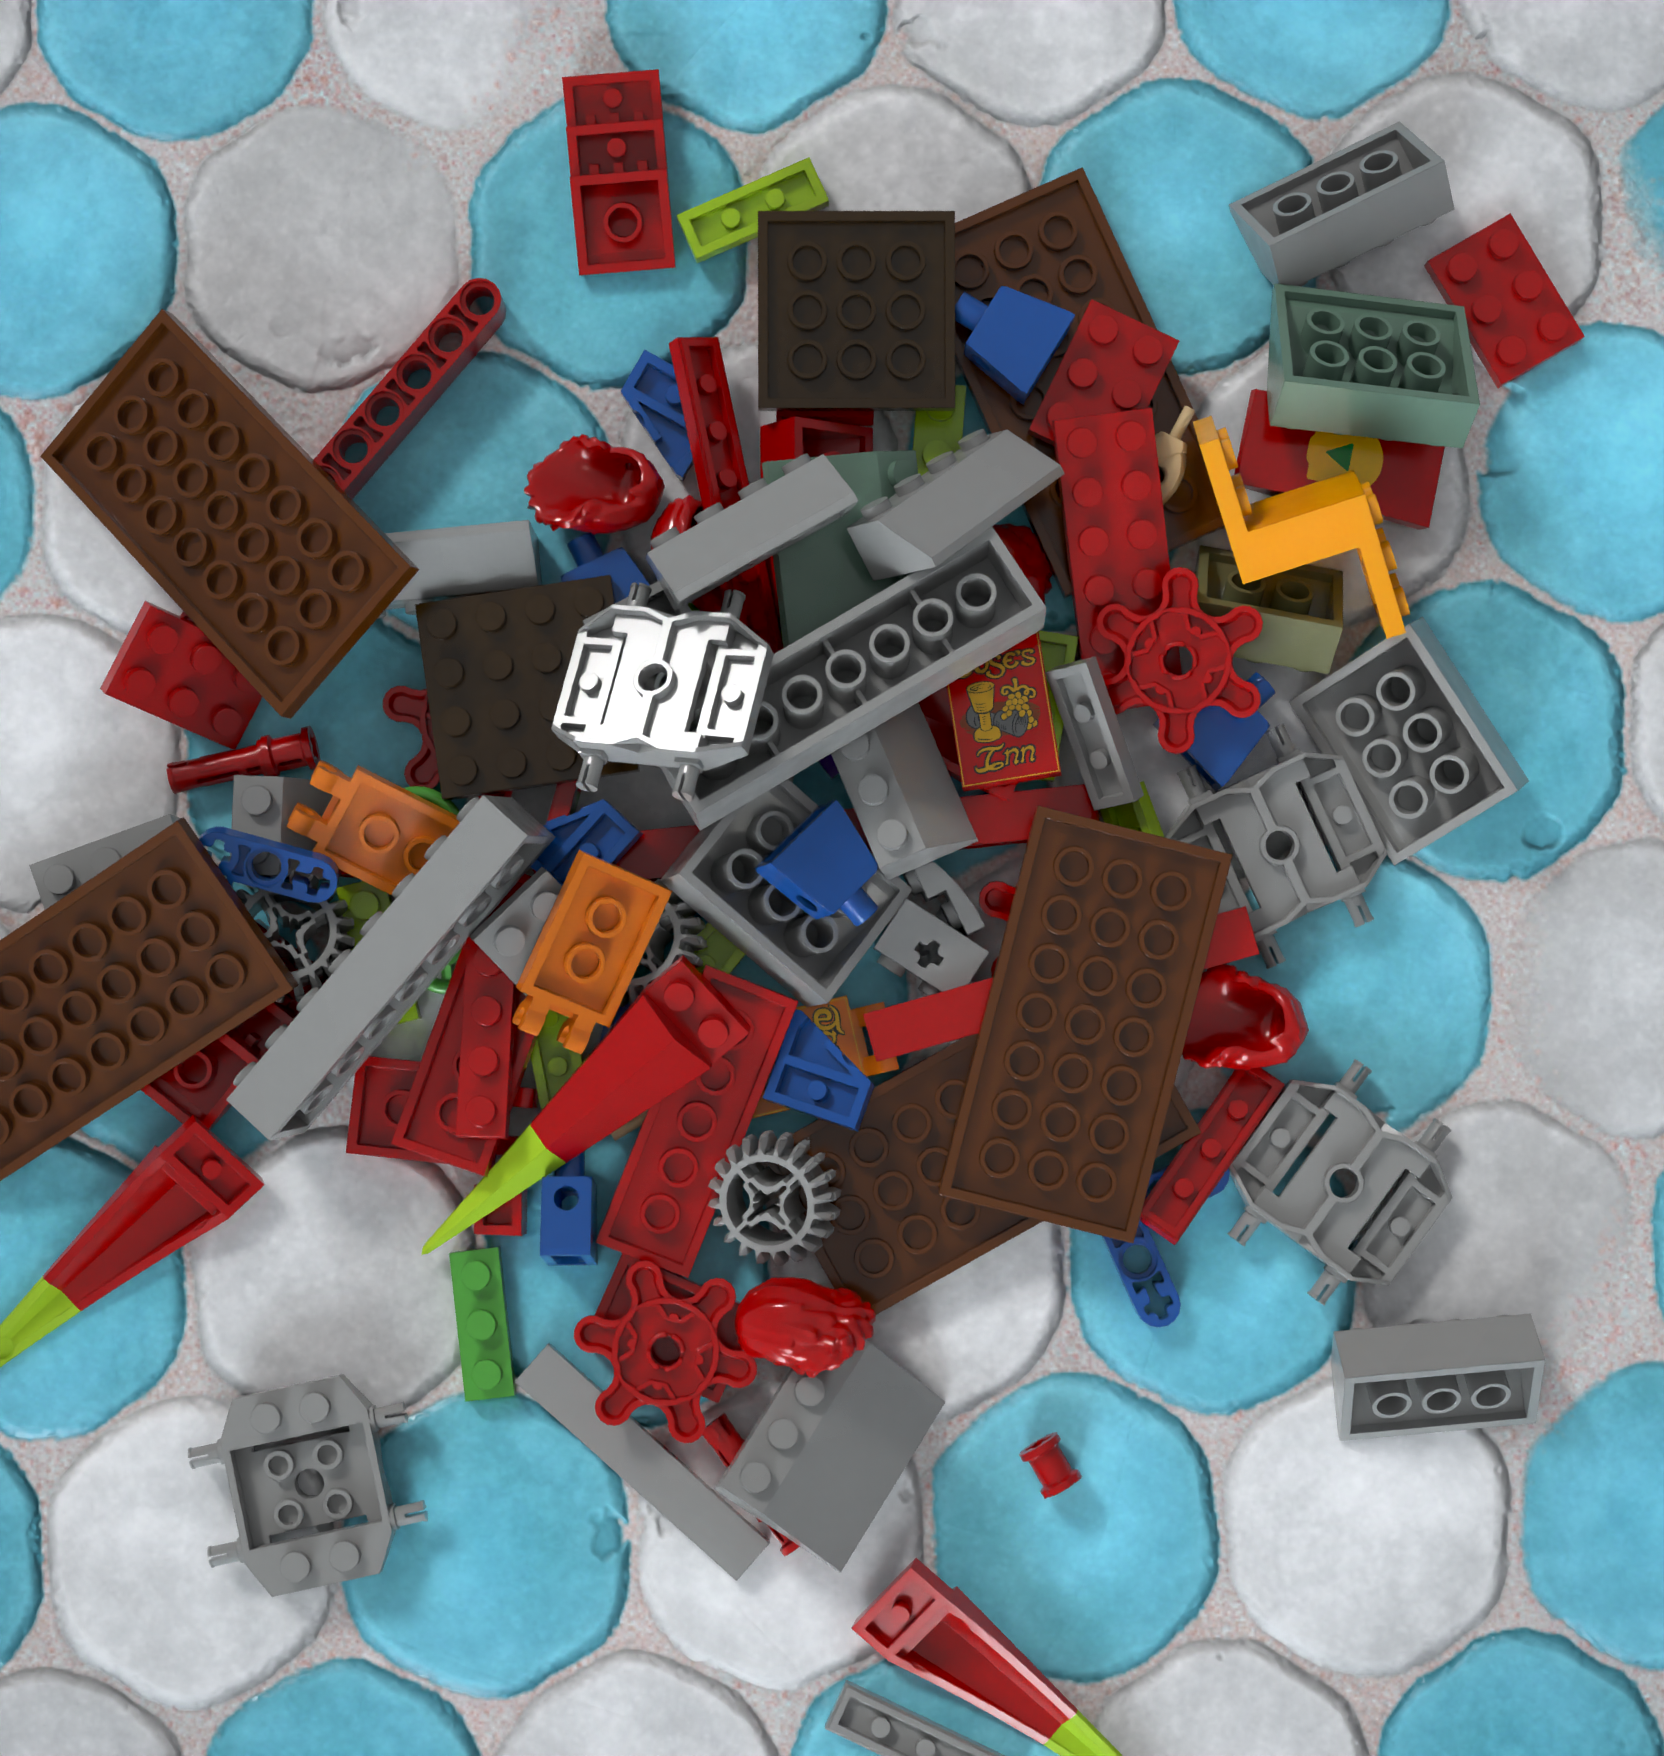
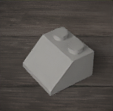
M234 775L231 829L312 851L316 841L286 827L289 822L288 818L297 802L308 806L322 816L333 795L309 784V779ZM270 852L259 853L253 859L255 871L263 877L277 875L281 871L280 859ZM291 859V867L286 879H289L294 869L296 870L299 863L298 860ZM314 867L311 874L298 872L299 875L307 878L311 875H316L319 877V880H327L323 878L322 873L324 869L320 867Z

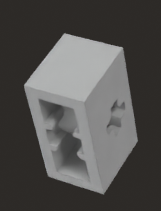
M907 898L873 948L881 953L877 963L900 978L907 970L922 980L918 989L926 995L969 984L989 951ZM931 941L935 942L939 946L936 954L942 958L939 965L929 963L925 968L921 967L917 963L920 955L914 950L918 943L922 946H927Z

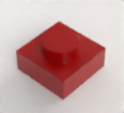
M527 1189L474 1223V1234L509 1236L527 1234Z

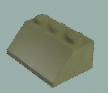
M1200 545L1194 572L1199 581L1198 603L1200 608L1207 615L1221 617L1228 614L1235 607L1242 605L1251 606L1262 616L1263 629L1260 635L1254 641L1240 646L1235 652L1234 657L1246 659L1252 663H1269L1291 667L1301 672L1330 673L1343 630V571L1305 564L1243 584L1233 551Z

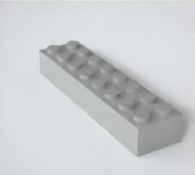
M990 527L937 567L913 572L773 655L749 754L710 770H703L697 780L694 799L692 801H687L686 799L682 801L700 831L1044 628L1047 608L994 528ZM706 694L697 699L694 710L695 717L690 725L689 732L696 733ZM660 766L674 788L679 768Z
M483 795L480 799L478 797L471 799L458 813L456 819L460 823L448 837L446 835L439 837L428 848L424 855V858L428 861L416 875L413 873L407 875L396 886L392 893L395 900L384 913L381 911L375 913L360 930L363 938L352 951L350 949L343 951L331 963L328 971L332 975L320 989L318 987L311 989L299 1001L296 1009L300 1013L290 1025L284 1024L271 1034L265 1043L268 1051L257 1063H249L235 1077L233 1084L236 1086V1089L226 1100L269 1141L306 1132L464 946L467 937L486 920L554 840L555 836L516 800L511 797Z

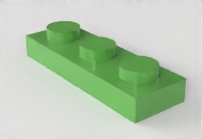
M500 1246L450 1252L449 1258L465 1402L515 1396L516 1385Z

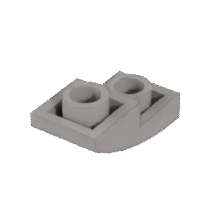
M929 862L903 874L907 885L913 889L911 892L913 896L922 893L925 902L944 894L947 902L941 904L940 907L948 925L953 929L957 930L960 928L963 935L968 937L985 927L978 911L965 892L935 862Z

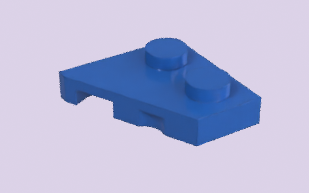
M644 349L622 387L621 395L676 477L684 481L694 463L674 367L672 364Z
M602 799L582 807L576 813L568 816L562 815L547 821L546 825L543 826L555 838L531 865V868L536 872L541 867L545 868L562 886L579 850L616 865L643 833L612 804Z
M795 1009L763 1099L858 1132L875 1085L803 1011Z

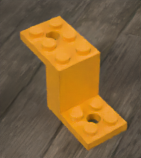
M1212 416L1193 422L1243 584L1357 549L1373 607L1386 638L1406 633L1402 617L1409 615L1410 610L1396 573H1388V571L1397 569L1383 528L1375 529V525L1383 523V518L1377 498L1373 494L1369 482L1360 484L1354 470L1254 503H1249L1240 473L1232 476L1229 473V470L1238 468V464L1226 427L1216 430Z

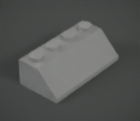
M1399 121L1229 204V208L1261 273L1273 285L1276 283L1302 287L1309 280L1334 268L1343 267L1352 259L1377 247L1386 246L1395 238L1413 229L1433 223L1438 217L1454 210V204L1445 161Z
M980 429L959 440L958 444L961 449L955 453L949 451L930 460L926 464L929 471L922 476L918 473L897 483L893 487L896 494L889 499L885 496L865 505L860 510L863 517L847 527V530L873 581L934 568L1065 473L1061 465L1007 429L988 435L985 429Z
M808 453L803 454L782 467L785 476L768 485L766 480L761 478L738 492L741 500L724 509L721 503L718 502L694 516L697 525L681 534L677 527H674L650 541L654 549L647 552L645 559L675 611L836 521L852 510L858 499L824 454L811 460Z
M522 520L385 533L419 568V571L378 618L385 617L386 610L405 608L406 614L416 615L415 604L542 585L538 537L530 521Z
M919 703L914 704L831 753L879 869L887 881L978 842Z
M1531 1314L1499 1315L1496 1317L1466 1320L1452 1319L1444 1322L1400 1324L1389 1327L1353 1328L1345 1331H1334L1331 1369L1339 1440L1346 1441L1536 1423L1545 1357Z

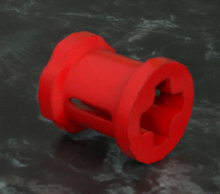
M1057 1432L1044 1436L1019 1453L1023 1462L1029 1461L1043 1487L1040 1492L1044 1499L1061 1493L1082 1477L1078 1469L1071 1468L1058 1443L1061 1439Z

